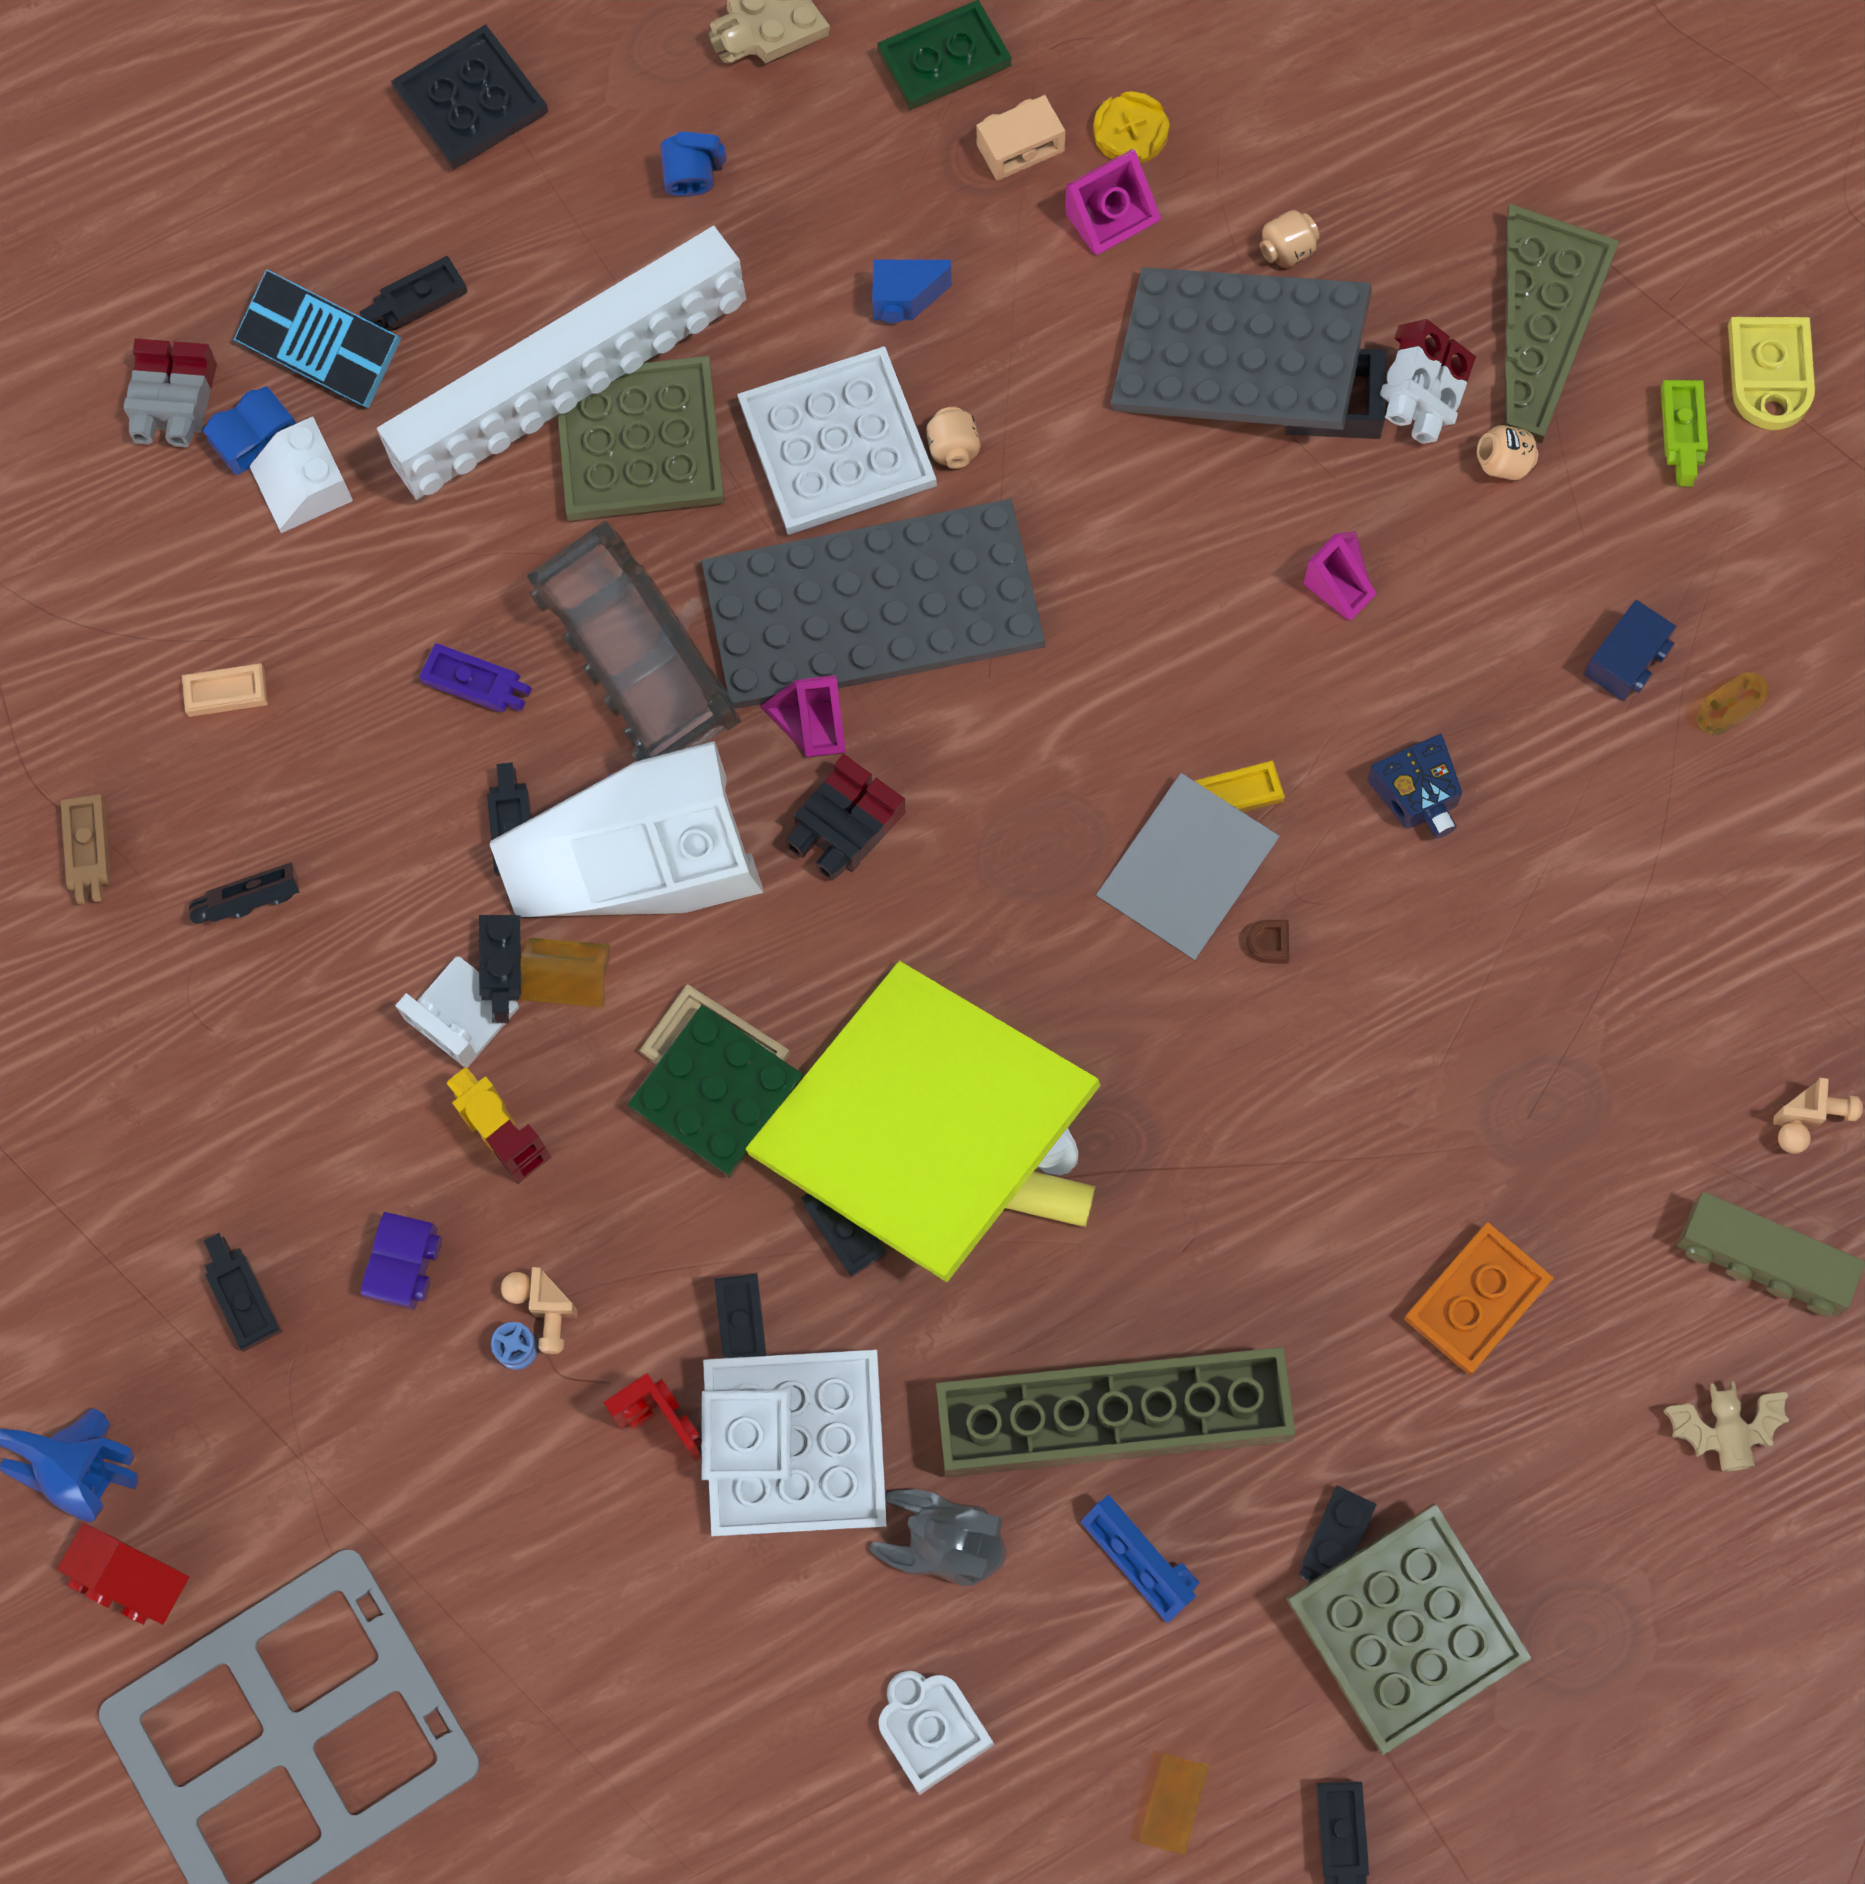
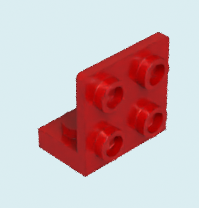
M646 1373L603 1402L622 1430L629 1425L632 1429L641 1426L654 1415L651 1410L659 1406L694 1460L697 1461L702 1458L697 1448L702 1444V1439L686 1414L678 1419L673 1412L680 1406L662 1378L654 1383L649 1374Z

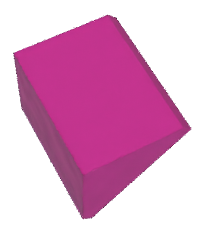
M1134 149L1066 184L1065 214L1095 255L1104 252L1162 220Z

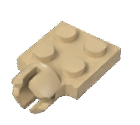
M727 0L726 9L729 14L713 20L710 23L712 30L709 33L716 53L725 49L728 50V52L719 55L723 62L732 63L751 54L759 56L764 63H767L829 36L830 26L812 0Z

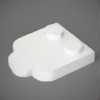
M904 1671L894 1676L887 1688L889 1704L880 1714L879 1729L919 1795L994 1746L992 1739L959 1687L949 1677L935 1675L926 1679L918 1672Z

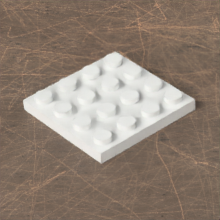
M885 346L737 394L738 402L788 535L937 486L935 474Z
M878 1350L703 1360L705 1391L790 1390L791 1479L709 1480L711 1536L887 1526Z

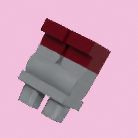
M135 338L132 351L135 361L132 378L128 386L127 398H125L124 410L129 418V434L135 443L150 444L154 440L156 429L166 430L165 438L169 444L178 447H189L194 432L202 433L203 418L207 410L217 367L214 355L208 344L174 341L172 348L169 341Z

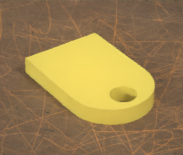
M1731 317L1728 323L1732 395L1738 412L1748 422L1763 429L1780 430L1797 424L1808 412L1815 395L1810 317ZM1777 402L1784 408L1785 413L1779 416L1772 415L1766 410L1765 404Z

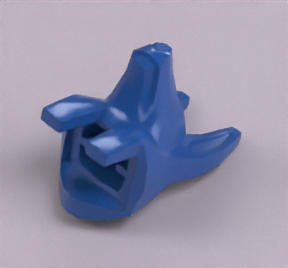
M95 1408L88 1410L78 1421L68 1428L57 1432L51 1438L26 1431L0 1429V1446L20 1454L32 1463L27 1464L4 1458L0 1464V1471L24 1485L42 1492L46 1499L57 1508L79 1520L90 1523L97 1518L103 1509V1503L100 1498L110 1482L134 1490L138 1484L136 1472L104 1461V1459L130 1466L134 1460V1454L131 1448L105 1438L110 1428V1422L104 1413Z

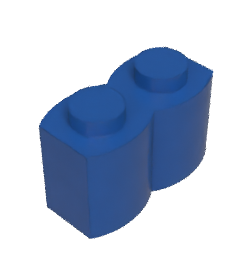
M268 386L245 393L235 408L214 414L203 428V432L209 444L234 475H238L250 469L252 462L277 432L295 425L296 422Z

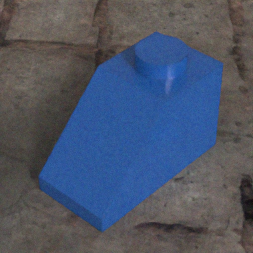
M873 260L872 303L874 320L899 323L903 320H913L951 287V260Z

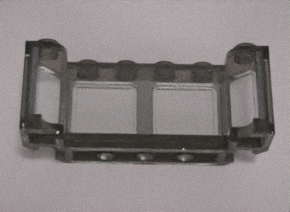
M606 520L527 575L534 587L529 593L535 603L543 612L549 608L560 618L567 629V632L563 634L565 641L574 653L577 654L581 651L587 660V663L583 665L585 672L595 685L601 683L608 693L603 697L606 705L616 717L621 714L628 726L623 728V731L635 747L631 753L636 761L704 744L724 729L729 731L742 722L739 715L732 708L734 706L732 699L651 575L642 564H639L627 547V543Z

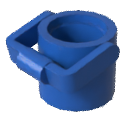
M680 131L675 136L663 140L660 144L665 191L668 194L680 197L696 196L709 192L714 186L713 170H722L723 164L727 160L725 147L721 143L720 138L712 134Z

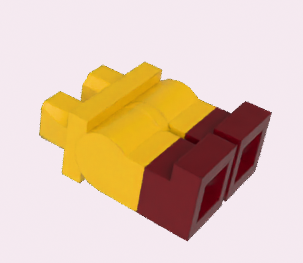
M466 1067L448 1080L447 1085L457 1098L452 1104L473 1132L477 1130L483 1141L518 1184L552 1158L538 1134L529 1124L520 1131L515 1127V1122L506 1109L505 1103L486 1076L478 1082Z

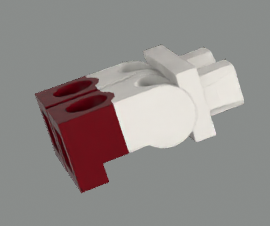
M1428 319L1398 325L1394 339L1400 343L1396 360L1387 374L1388 384H1383L1380 396L1389 402L1385 418L1393 424L1400 426L1411 424L1412 419L1415 420L1411 437L1423 444L1437 441L1442 426L1455 424L1458 415L1456 410L1460 405L1476 359L1473 353L1456 340H1449L1450 336Z

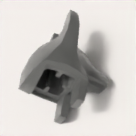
M918 1489L887 1492L885 1497L886 1503L917 1514L911 1516L908 1520L911 1532L910 1546H897L881 1542H872L870 1546V1551L893 1568L913 1575H937L960 1586H973L987 1579L1002 1567L1006 1558V1548L1000 1534L1002 1518L990 1515L985 1508L979 1505L954 1504L934 1492Z

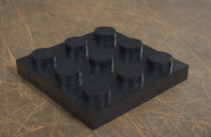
M486 24L391 80L393 90L453 170L548 113L546 102Z

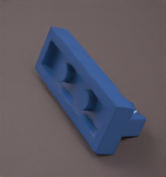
M1109 1494L1098 1502L1081 1521V1524L1167 1624L1196 1597L1193 1590L1200 1583L1199 1580L1195 1578L1184 1563H1180L1172 1568Z

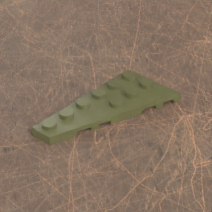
M1509 204L1507 209L1504 425L1527 430L1533 435L1536 442L1542 444L1619 241Z

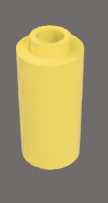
M1033 1172L1006 1206V1209L1086 1227L1095 1186Z

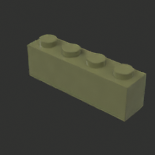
M1704 1191L1694 1200L1676 1247L1686 1250L1685 1255L1702 1264L1716 1263L1727 1268L1726 1273L1735 1279L1750 1282L1751 1279L1766 1285V1290L1769 1293L1783 1299H1791L1792 1297L1808 1303L1807 1308L1810 1311L1825 1317L1839 1316L1849 1308L1865 1267V1261Z

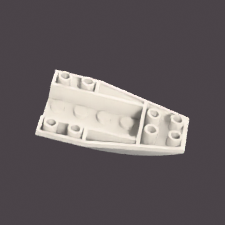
M715 741L634 762L491 840L490 847L515 915H520V917L687 913L763 893V887L752 853H745L725 792L727 777Z

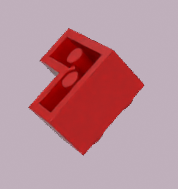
M85 1522L82 1523L57 1568L58 1571L71 1578L67 1586L107 1608L110 1607L112 1601L123 1605L124 1607L120 1613L142 1625L145 1624L148 1618L164 1625L189 1579L188 1575Z

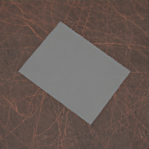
M1180 773L1096 896L1195 960L1280 836L1186 775Z

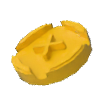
M1132 91L1121 93L1119 97L1114 99L1110 97L1105 100L1097 110L1093 125L1095 142L1102 153L1110 159H1114L1134 149L1140 163L1147 162L1157 156L1167 143L1169 133L1168 116L1164 113L1159 101L1145 93Z

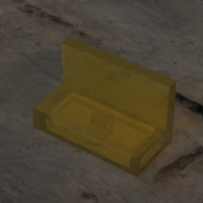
M528 938L521 955V1000L603 1007L604 974L610 961V944Z
M1163 1753L1139 1843L1177 1855H1185L1209 1764L1203 1762L1195 1763Z

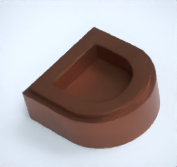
M1262 920L1251 927L1247 937V949L1255 960L1262 963L1288 964L1289 920Z

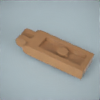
M101 794L61 800L68 890H75V898L78 905L88 902L87 888L90 887L93 901H104L103 885L111 884L105 799Z

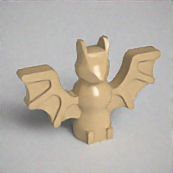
M1734 1381L1730 1382L1729 1390L1717 1391L1716 1386L1710 1384L1712 1412L1717 1418L1714 1428L1708 1427L1700 1419L1695 1407L1691 1404L1669 1406L1663 1410L1664 1414L1672 1422V1436L1690 1442L1696 1451L1697 1457L1708 1450L1717 1451L1722 1472L1746 1470L1755 1467L1751 1447L1756 1444L1767 1448L1772 1447L1774 1431L1778 1426L1789 1421L1784 1409L1788 1393L1781 1392L1765 1394L1758 1398L1755 1417L1750 1424H1746L1740 1417L1741 1402L1737 1398Z

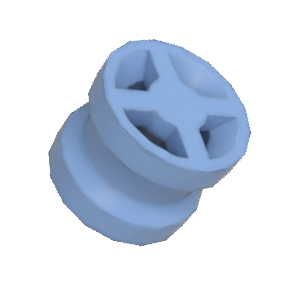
M508 1322L498 1327L494 1332L491 1348L493 1354L502 1365L508 1369L520 1370L531 1365L536 1359L538 1342L525 1325L518 1322Z

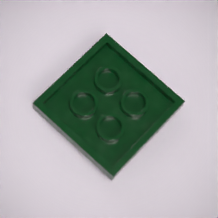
M701 1005L627 1103V1106L730 1179L748 1155L746 1147L804 1076L768 1049L704 1005Z

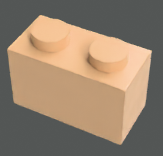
M1045 95L1034 100H1025L1018 104L1016 108L1000 115H990L976 125L977 147L996 181L1065 152V129Z

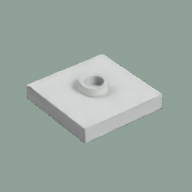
M790 1390L702 1391V1480L791 1479Z

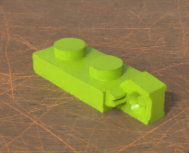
M1663 380L1661 385V401L1667 465H1676L1677 487H1693L1694 479L1698 477L1697 465H1704L1705 455L1708 451L1703 380Z

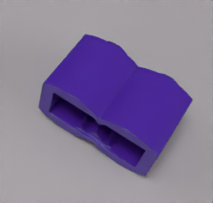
M384 1212L377 1229L360 1294L365 1299L415 1310L418 1301L424 1302L429 1291L430 1277L425 1276L429 1261H435L440 1252L442 1236L437 1235L438 1228L430 1222Z

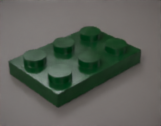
M979 0L972 1L877 43V51L910 110L1012 66V57Z

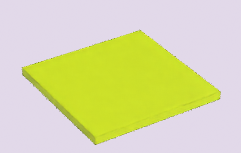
M898 961L746 1147V1150L754 1159L940 1279L948 1282L1098 1090L1100 1082L1098 1078L903 962Z

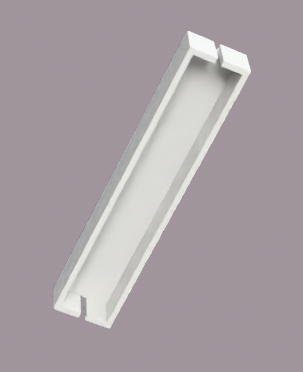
M710 227L377 427L392 466L416 500L424 495H431L437 492L445 482L459 474L462 475L470 472L478 462L492 454L503 452L509 447L511 442L525 434L536 432L543 426L544 422L559 413L569 412L576 406L577 402L592 393L602 392L615 379L625 373L635 372L648 359L658 353L668 352L681 339L691 333L701 332L708 326L709 322L723 314H729L737 310L742 302L746 301L740 259L716 227Z

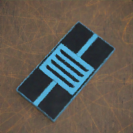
M267 269L234 338L239 343L367 408L370 407L402 339L394 333Z

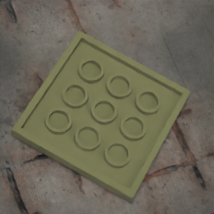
M709 356L643 363L635 372L625 373L612 381L602 392L592 393L577 402L576 406L569 412L558 414L565 507L568 521L725 503Z
M1437 1504L1429 1505L1285 1598L1377 1750L1382 1755L1396 1748L1531 1659V1656Z

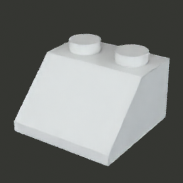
M310 417L277 432L250 465L251 471L281 533L353 501L314 417Z

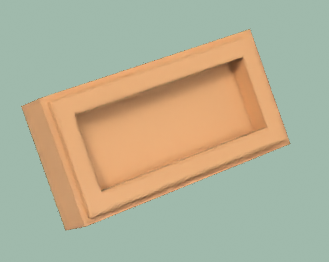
M261 663L182 675L185 712L188 717L268 705L265 670Z

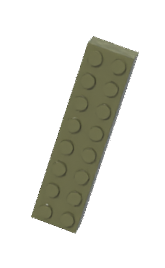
M1284 1347L936 1383L946 1478L1291 1442L1296 1434Z

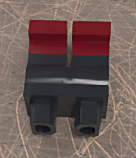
M843 753L834 764V770L819 789L794 814L795 826L786 839V846L802 858L805 857L814 845L818 846L824 853L816 861V868L821 874L833 881L846 868L853 872L859 866L860 861L871 852L905 814V798L877 777L872 781V774Z

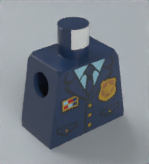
M1441 733L1371 765L1367 778L1368 782L1405 828L1409 829L1426 821L1435 839L1445 837L1457 828L1449 810L1458 806L1462 796V789Z

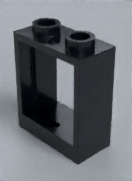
M1360 349L1355 376L1366 377L1365 415L1347 414L1344 430L1286 425V435L1380 439L1385 422V399L1380 396L1383 384H1386V350Z

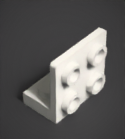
M460 957L453 959L418 1001L406 993L395 1005L404 1020L465 1068L470 1066L506 1024L492 1023V1000L481 1001V996H479V972ZM509 1000V1019L519 1009V1005L515 1000Z

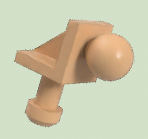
M1819 1078L1808 1089L1786 1106H1783L1774 1116L1773 1125L1783 1126L1778 1133L1779 1145L1784 1151L1791 1154L1803 1152L1808 1148L1811 1140L1808 1129L1816 1130L1826 1120V1114L1844 1116L1846 1121H1857L1861 1117L1863 1103L1860 1098L1850 1095L1847 1099L1828 1097L1829 1079Z
M532 1267L531 1279L522 1272L508 1274L501 1283L503 1297L513 1304L523 1303L530 1298V1312L535 1318H544L543 1338L538 1339L539 1350L546 1354H559L564 1349V1340L560 1339L561 1320L577 1319V1308L543 1272L541 1267Z

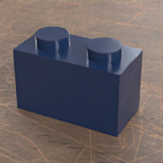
M1635 599L1593 655L1584 675L1622 701L1626 700L1632 690L1640 693L1653 674L1648 670L1655 660L1662 663L1674 647L1675 643L1670 638L1676 625Z

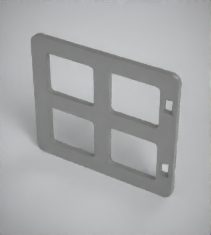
M342 1550L108 1698L102 1704L99 1711V1719L189 1884H231L202 1832L199 1821L203 1815L277 1767L284 1766L289 1772L321 1829V1838L253 1884L315 1883L471 1781L480 1769V1759L365 1560L359 1553L353 1550ZM343 1592L377 1650L378 1660L375 1664L302 1711L294 1712L258 1651V1643L261 1639L333 1593ZM369 1592L382 1613V1616H378L370 1622L357 1602ZM226 1664L231 1669L262 1724L263 1734L260 1738L187 1785L179 1787L143 1725V1717L159 1704L217 1667ZM394 1692H400L436 1752L437 1762L434 1766L359 1815H353L350 1813L318 1757L315 1746L319 1740ZM436 1709H438L451 1732L439 1739L436 1738L425 1719L435 1712Z

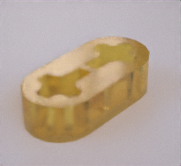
M1745 672L1713 692L1702 702L1698 709L1697 722L1700 728L1712 735L1722 734L1758 711L1769 694V685L1766 679L1760 674ZM1743 688L1747 690L1754 688L1757 691L1754 698L1750 695L1741 701L1737 699ZM1726 705L1729 709L1722 719L1719 717L1714 719L1709 717L1712 709L1719 711Z

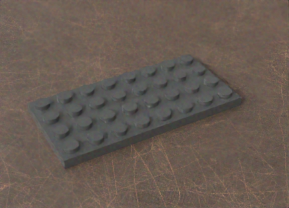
M1012 498L701 559L731 710L763 704L789 684L799 679L836 675L839 689L1045 648V639Z

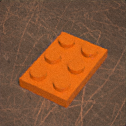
M1487 1222L1408 1312L1404 1320L1471 1376L1554 1277Z

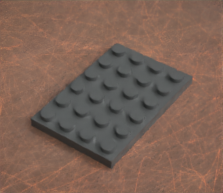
M1142 267L1111 399L1113 411L1344 430L1372 294L1371 284L1367 282Z

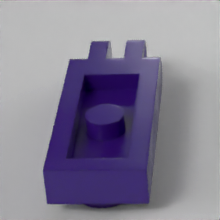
M438 643L434 644L419 676L422 684L502 713L505 712L506 707L522 711L525 701L513 696V693L529 697L532 691L529 685L519 681L521 676L518 673Z

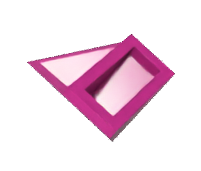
M1356 531L1335 533L1309 560L1304 579L1306 587L1347 620H1352L1377 594L1369 581Z
M836 675L795 680L759 706L806 754V757L846 752Z

